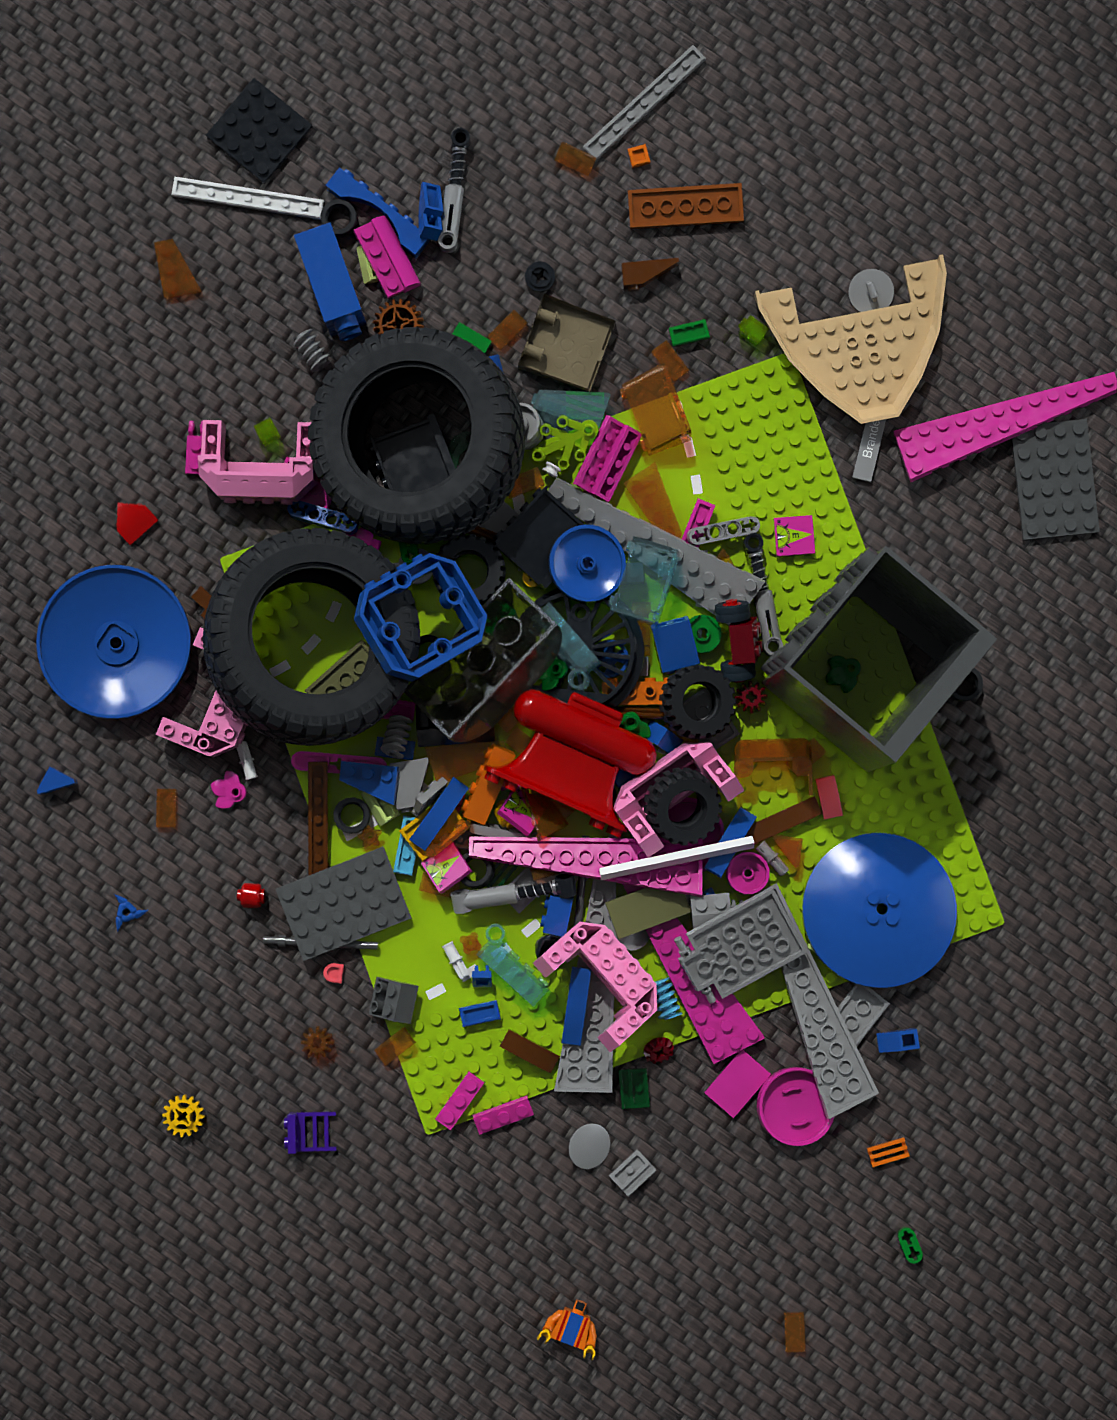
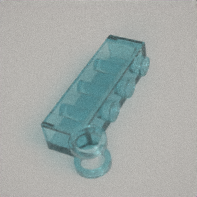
M548 603L531 617L535 621L533 625L540 633L543 631L547 635L545 640L552 647L556 646L560 650L557 654L564 662L568 660L572 664L570 667L572 671L568 675L569 685L576 690H584L590 683L588 674L601 661L555 607ZM578 674H583L584 681L581 685L574 684V678Z
M491 924L485 933L488 942L476 955L534 1007L549 990L547 987L549 983L541 976L537 978L533 974L535 970L527 963L523 965L519 962L520 957L513 950L509 952L504 948L506 944L502 940L505 937V929L500 924ZM492 927L501 929L502 936L500 939L493 940L490 938L489 930Z

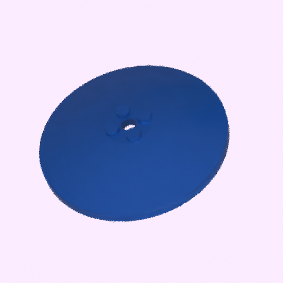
M98 566L80 572L67 580L49 599L38 625L37 655L41 670L48 684L67 704L88 715L100 718H127L142 714L156 707L177 687L185 673L190 658V625L179 599L166 584L155 576L130 566ZM114 638L121 639L122 643L119 648L112 647L111 642Z
M870 833L843 841L820 859L805 886L802 901V918L806 936L819 959L831 971L857 985L872 988H888L916 980L939 962L954 935L957 904L949 876L939 861L928 850L902 836L887 833ZM878 904H884L887 907V912L884 915L877 912Z

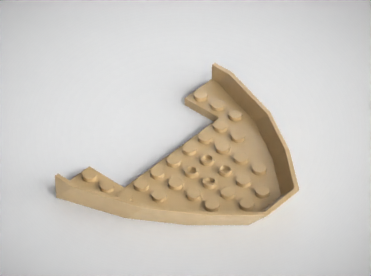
M943 254L939 255L936 260L903 266L910 303L799 324L792 288L761 294L757 290L755 291L754 298L762 316L788 360L826 399L860 424L899 417L920 382L940 332L947 274Z

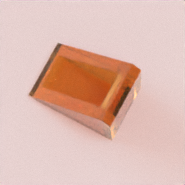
M781 835L772 836L771 838L792 866L797 868L800 862L803 839Z

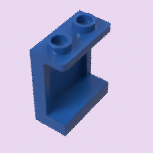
M688 616L650 625L662 673L672 674L677 669L700 664Z

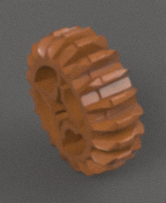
M393 299L391 306H389L388 302H385L386 309L381 306L379 307V311L382 314L375 313V317L379 320H373V324L377 325L373 328V331L379 332L378 334L380 335L386 330L397 328L395 326L397 322L396 317H398L400 323H403L400 329L410 327V325L424 328L420 324L424 322V319L418 318L421 315V311L414 312L417 308L416 305L409 308L410 301L403 305L402 299H399V304H396L395 299ZM399 311L408 313L413 319L401 318ZM393 312V319L383 325L385 318Z

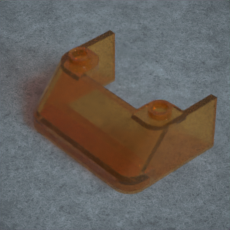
M807 739L740 740L736 743L734 748V774L738 780L739 778H746L753 773L754 762L792 761L793 770L797 775L808 776L809 796H813L812 746Z

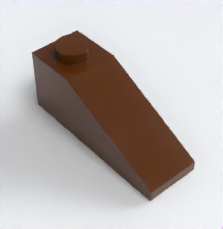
M679 258L622 263L623 289H628L629 292L638 291L639 288L646 286L678 266Z

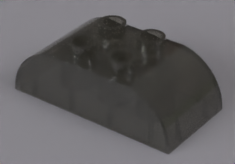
M510 578L482 606L487 614L482 641L411 682L404 692L451 741H470L494 727L515 705L519 695L529 690L548 670L560 650L562 643L560 627ZM463 626L451 640L467 632L465 627Z

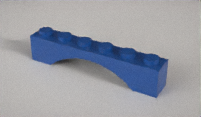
M339 167L325 185L326 189L338 199L369 205L384 216H387L398 234L403 249L417 258L430 242V239L419 237V228L413 224L414 221L407 215L403 217L398 213L399 209L391 203L389 205L383 201L384 198L379 193L375 192L373 194L368 190L369 186L361 180L360 182L356 181L353 178L354 175L349 170L345 169L343 171Z

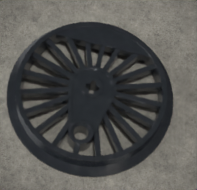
M559 589L542 595L525 610L513 632L510 645L511 668L522 693L531 689L539 690L567 703L571 694L576 692L612 709L621 704L636 686L642 672L645 654L640 626L633 613L620 599L611 594L602 600L596 601L592 611L585 605V602L577 603L571 609L569 597L564 595ZM564 600L567 614L565 626L553 603ZM603 603L611 608V610L594 627L593 620ZM548 606L562 630L561 634L539 614ZM585 609L586 615L583 618H578V611ZM617 613L623 622L595 637L594 635ZM537 617L559 640L529 626ZM626 627L629 638L595 645L596 642ZM527 631L557 644V646L524 642ZM630 643V655L596 651V649ZM523 647L556 651L554 654H556L559 660H563L568 666V671L570 670L568 688H561L565 677L559 679L558 685L548 691L542 690V683L540 685H532L529 679L535 676L532 672L526 675L523 664L542 660V655L523 658ZM577 647V649L580 650V653H576L575 656L572 653V650H576ZM595 657L629 660L626 672ZM593 662L624 676L617 687L592 665ZM590 667L613 691L609 694L600 693L587 668ZM581 671H584L594 692H586L584 690ZM575 672H577L580 691L572 690Z

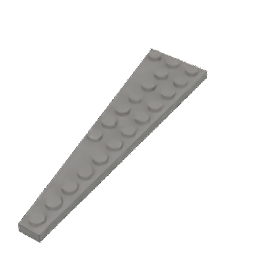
M558 477L548 490L575 516L588 525L599 526L609 531L616 537L624 551L714 615L716 614L715 605L726 602L729 599L748 601L750 604L765 583V580L745 570L742 571L734 567V565L716 558V556L708 554L698 547L688 544L686 541L630 515L624 510L621 511L613 507L612 504L603 502L595 498L594 495L584 492Z
M593 879L586 923L601 924L610 929L611 918L605 902L616 898V882ZM579 956L577 967L590 969ZM592 970L581 1046L563 1043L554 1092L612 1093L613 1051L609 1052L597 1037L613 1023L614 995Z
M776 883L772 885V888L807 950V953L781 966L826 1118L831 1119L879 1094Z

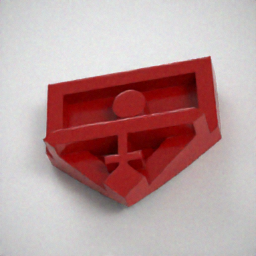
M117 502L116 530L131 545L154 525L158 519L146 505Z

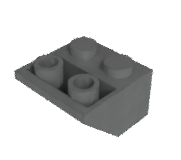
M376 977L369 1015L394 1022L411 1024L419 986Z

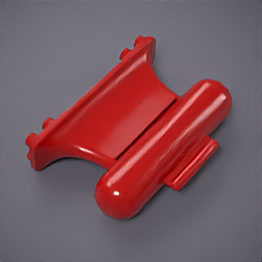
M534 689L520 694L515 701L514 716L519 724L535 731V734L525 750L510 763L501 766L485 765L484 770L487 772L484 778L495 784H498L500 778H503L504 781L501 786L516 792L519 785L575 808L591 817L589 825L603 831L605 824H608L606 832L618 838L621 837L623 831L627 833V827L618 819L613 809V790L619 769L637 776L649 771L654 766L657 756L653 743L642 736L619 727L623 719L621 712L579 693H572L567 703Z

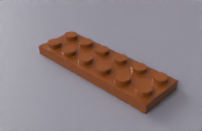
M742 183L628 190L630 229L744 222Z

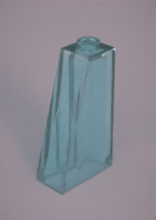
M539 390L538 394L534 393L531 404L534 405L533 408L535 410L557 418L565 415L569 419L581 423L585 420H593L600 429L611 394Z

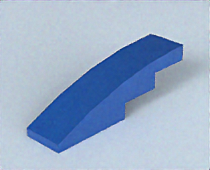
M572 966L561 1043L581 1046L591 969Z

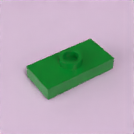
M706 319L668 328L673 347L710 338Z

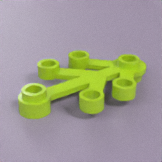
M565 415L559 416L557 425L561 428L568 426L578 430L574 433L551 427L547 423L543 424L540 428V433L543 436L552 435L561 439L546 447L535 446L531 451V458L535 462H542L547 454L565 446L562 458L558 461V467L565 470L570 465L569 459L575 441L582 438L580 448L575 453V459L577 461H584L587 456L586 450L589 440L594 438L599 430L598 425L593 420H585L581 423L569 419ZM561 418L565 419L566 424H561L559 420ZM543 427H548L549 432L545 433ZM590 427L592 429V432L587 433L585 431V428ZM540 452L542 456L537 458L535 453ZM582 452L584 457L579 458L577 453ZM561 461H566L567 466H562Z

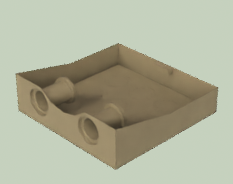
M544 293L531 332L521 354L518 369L582 392H591L616 320L582 309Z

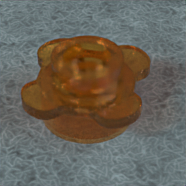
M472 932L468 936L460 937L465 954L481 949L482 945L478 942L477 933Z

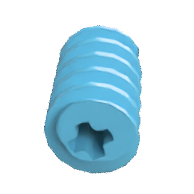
M670 977L655 982L657 986V1004L660 1005L657 1008V1012H662L658 1019L667 1020L682 1014V1012H676L680 1006L673 1005L677 1001V998L671 997L675 991L668 990L672 986V983H666Z

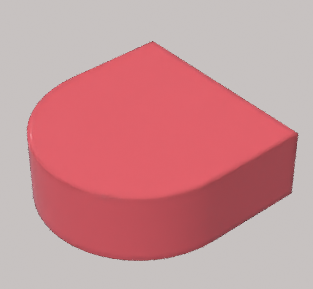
M328 964L323 971L325 979L332 983L342 984L344 964Z

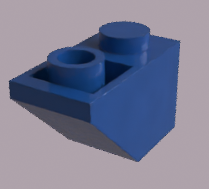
M916 1028L876 1033L879 1053L920 1048Z

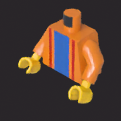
M576 1300L573 1309L564 1307L563 1310H557L547 1318L542 1329L543 1331L537 1336V1340L540 1339L541 1335L546 1338L544 1344L550 1338L584 1350V1359L586 1353H591L592 1360H594L597 1335L595 1325L590 1320V1316L584 1314L587 1303Z

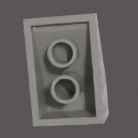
M729 893L702 895V897L691 896L690 906L693 929L731 909Z

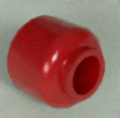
M244 883L241 889L237 890V901H240L241 906L244 908H260L261 904L265 903L266 891L262 889L261 884Z

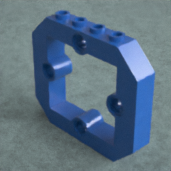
M421 553L411 559L413 561L411 564L407 565L405 562L396 567V572L391 574L389 571L380 576V581L375 583L372 580L365 584V589L359 594L354 621L385 673L411 682L480 643L487 619L485 610L457 563L431 553L425 556ZM432 572L443 590L439 597L441 606L449 610L454 609L467 632L451 641L446 638L437 639L429 645L427 655L410 664L396 641L400 636L399 626L394 622H385L374 603L392 593L403 592L413 581ZM397 578L402 580L403 585L398 584ZM449 594L454 597V601L449 599ZM385 630L391 633V637L385 635ZM437 646L443 649V653L437 650Z

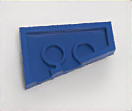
M341 761L340 781L389 804L395 805L399 767Z

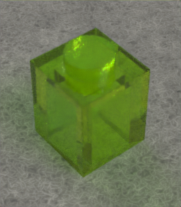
M751 315L748 319L744 317L738 325L740 328L738 334L756 347L769 330L767 326Z
M271 417L254 425L264 446L281 438Z

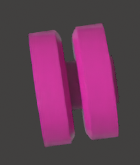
M742 852L732 858L726 869V878L729 885L735 891L742 894H754L766 886L769 880V867L761 855L754 852ZM745 870H751V876L746 877L744 874Z

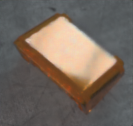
M665 363L657 365L621 385L622 388L619 389L621 397L629 402L642 435V440L639 442L643 452L647 451L648 456L691 441V429Z

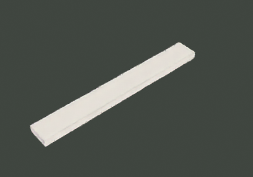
M175 176L171 194L172 197L321 220V212L325 202L321 199Z
M753 836L602 867L599 869L601 880L753 849Z

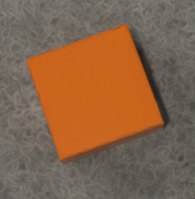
M646 144L627 149L632 168L651 163Z

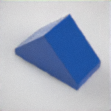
M653 720L649 722L650 737L644 738L651 741L655 746L668 754L682 744L683 740L670 730Z
M49 767L37 789V794H46L78 784V782L54 767Z

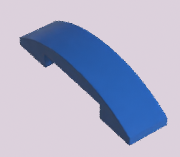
M453 777L409 840L425 851L469 787Z
M740 807L719 843L744 838L757 816ZM736 852L710 857L704 869L721 878Z

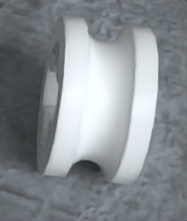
M547 461V466L542 470L548 475L557 478V473L561 472V469Z

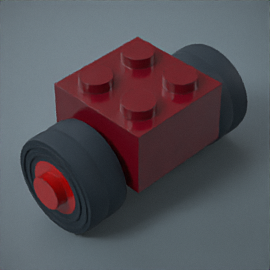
M729 599L726 602L716 604V621L719 623H731L729 625L732 660L721 663L720 667L721 672L724 673L723 677H728L731 682L735 683L755 678V663L763 652V641L759 640V634L762 632L761 622H758L757 617H750L748 601Z

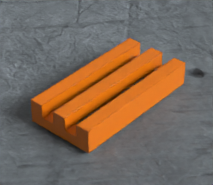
M904 1137L867 1148L872 1167L910 1157ZM898 1143L902 1144V1146L872 1154V1151L892 1146ZM902 1150L904 1151V1153L874 1161L875 1158L889 1155Z

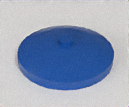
M579 525L565 531L555 541L549 555V572L554 584L564 595L579 602H596L611 595L621 584L626 570L625 554L619 541L609 531L595 525Z

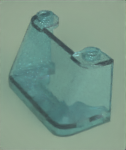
M633 536V540H629L626 551L629 552V558L618 592L615 596L611 595L608 606L611 607L610 611L657 627L680 553L678 549Z

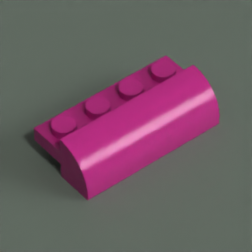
M387 216L376 217L371 222L354 229L353 232L387 299L421 286Z
M606 415L573 484L583 489L584 492L594 495L595 498L609 502L642 433Z

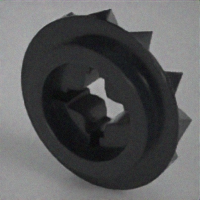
M534 262L525 272V281L527 286L533 291L543 292L549 290L554 284L555 272L546 262ZM544 270L543 277L546 280H540V282L536 284L537 277H535V275H539L540 272Z

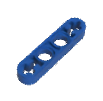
M303 501L293 502L292 505L287 507L288 513L292 518L343 532L347 535L355 534L359 529V525L341 512ZM299 506L302 511H296L295 513L293 508ZM312 511H319V516L316 519L309 517ZM336 516L337 521L334 524H328V517ZM341 519L343 523L349 524L350 522H352L354 526H350L349 529H347L346 525L341 523Z

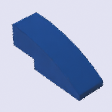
M422 182L418 217L419 237L438 241L442 232L441 216L444 212L441 188L439 185Z

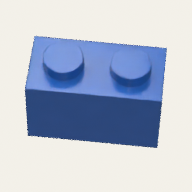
M550 894V897L546 896L544 908H548L546 916L542 915L540 924L541 927H544L543 933L562 937L567 932L574 896L569 898H559L558 895Z

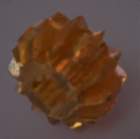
M316 1026V1033L313 1028H309L311 1036L304 1033L303 1036L308 1040L301 1041V1044H307V1047L302 1049L303 1052L309 1049L308 1057L315 1053V1059H319V1052L323 1057H326L325 1050L328 1052L332 1051L327 1045L334 1044V1041H328V1038L333 1036L332 1033L326 1036L327 1028L320 1032V1026ZM315 1037H317V1040H322V1043H320L321 1047L319 1048L318 1045H313V1042H315Z

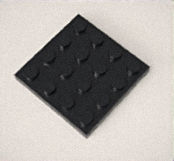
M253 78L208 131L206 137L265 184L313 126L257 79Z

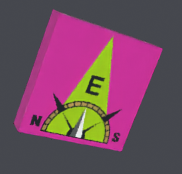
M812 515L774 518L776 557L815 554Z
M518 786L516 792L511 791L497 814L525 836H528L543 815L546 807Z
M452 840L421 862L441 894L472 872Z

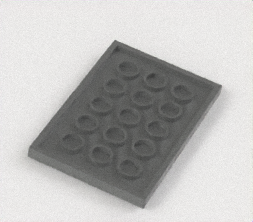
M1087 419L1042 423L1037 425V428L1012 438L1011 444L1022 541L1099 533Z
M384 846L275 889L303 961L411 919Z

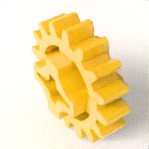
M184 1094L182 1099H180L177 1095L175 1096V1102L170 1099L168 1101L170 1106H164L167 1112L163 1113L162 1116L166 1117L167 1120L163 1124H169L167 1131L173 1129L174 1136L178 1132H180V1137H184L185 1132L188 1136H191V1130L197 1132V1125H203L200 1119L205 1118V1115L200 1114V1112L204 1110V1107H198L200 1101L193 1102L194 1096L187 1099V1095ZM179 1103H187L189 1106L182 1107ZM172 1111L175 1113L173 1121L171 1119ZM194 1111L196 1112V1120H195V1122H194V1120H193V1118H192V1115H193V1112H194ZM181 1113H187V1120L185 1118L180 1119ZM179 1124H185L188 1128H179L177 1126Z

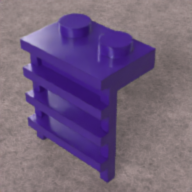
M290 1112L287 1114V1118H284V1129H288V1137L284 1138V1147L288 1149V1154H296L303 1151H337V1147H329V1116H336V1112ZM306 1116H313V1147H306ZM317 1116H324L325 1147H318Z

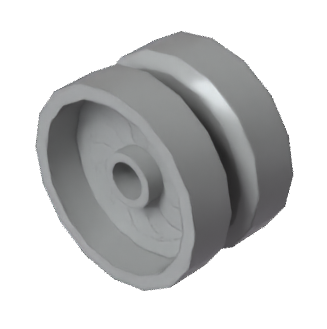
M519 403L525 426V450H530L543 439L540 428L544 422L532 406Z

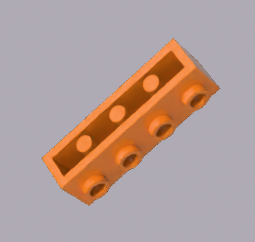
M665 677L664 681H656V678H644V682H637L629 696L619 705H662V701H659V695L663 694L664 691L661 688L663 684H667L668 677ZM607 678L615 687L620 683L617 682V678ZM602 682V694L611 693L613 690L605 682Z
M492 743L491 748L487 747L484 753V758L486 759L483 765H479L476 775H478L476 782H472L468 792L470 795L468 800L465 799L462 803L463 817L485 825L504 779L500 778L498 784L485 779L487 771L484 770L485 765L501 766L510 763L516 756L513 751Z

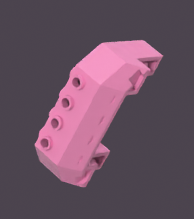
M203 420L201 455H198L199 476L219 498L224 500V503H236V500H241L245 504H254L255 501H262V504H274V501H281L283 505H292L293 502L300 501L318 484V477L313 467L314 460L311 459L309 450L311 440L308 439V426H310L311 422H298L296 457H289V463L227 462L224 459L226 424L222 420Z
M200 627L193 646L203 650V628ZM215 691L199 731L163 717L156 735L213 758L237 748L243 742L245 737L244 731L248 725L233 714V711L226 706L218 692Z
M684 742L655 762L649 771L635 776L621 786L613 809L648 858L662 849L664 845L647 822V814L644 812V805H647L644 799L645 795L650 793L648 791L649 786H653L656 783L654 779L658 776L660 778L663 777V772L667 770L673 772V768L678 767L682 770L684 767L690 768L693 771L696 770L710 781L712 780L728 802L744 791L735 774L718 755L710 742ZM684 791L676 795L671 801L669 809L694 793V791Z
M579 922L535 960L533 964L546 978L565 961L568 963L577 955L581 957L623 1006L614 1015L616 1020L597 1037L608 1051L611 1052L619 1047L657 1011V986L652 976L645 972L640 966L639 961L632 957L625 945L618 941L610 929L601 924Z

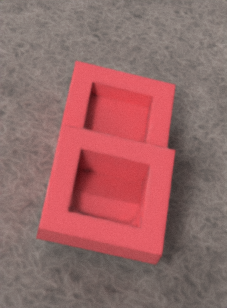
M831 775L815 779L823 818L829 819L843 816L835 776Z

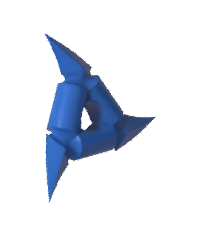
M115 895L120 903L116 917L117 932L122 922L137 919L148 910H137L127 899ZM126 908L130 910V914L128 916L124 915L123 913L124 909Z

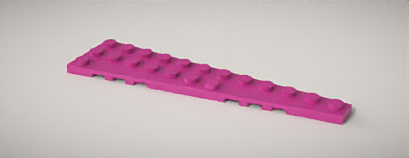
M1111 372L895 430L894 437L910 483L931 474L936 469L941 467L943 469L952 462L964 460L973 453H980L989 447L996 446L1035 429L1037 425L1051 422L1060 415L1064 414L1065 416L1076 408H1083L1092 402H1097L1117 393V378L1115 373Z
M469 837V858L601 880L599 869L602 867L648 858L634 838ZM660 839L664 847L650 857L701 847L702 839H698V843L695 844L688 842V845H680L679 843L675 845L668 840ZM702 859L606 879L604 881L702 897Z
M623 884L627 894L645 888ZM678 918L645 929L713 1064L765 1038L733 993L722 999L713 983L711 984V991L716 1001L710 1004L705 994L694 989L678 960L681 956L679 948L674 941L676 937L681 936L685 945L689 946L691 951L694 950L686 935L687 931Z

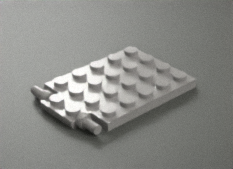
M772 886L687 932L686 935L694 950L691 951L689 946L685 945L681 936L674 939L679 948L681 957L678 960L694 989L705 994L710 1004L716 1001L711 991V984L714 983L723 999L807 953L804 944Z

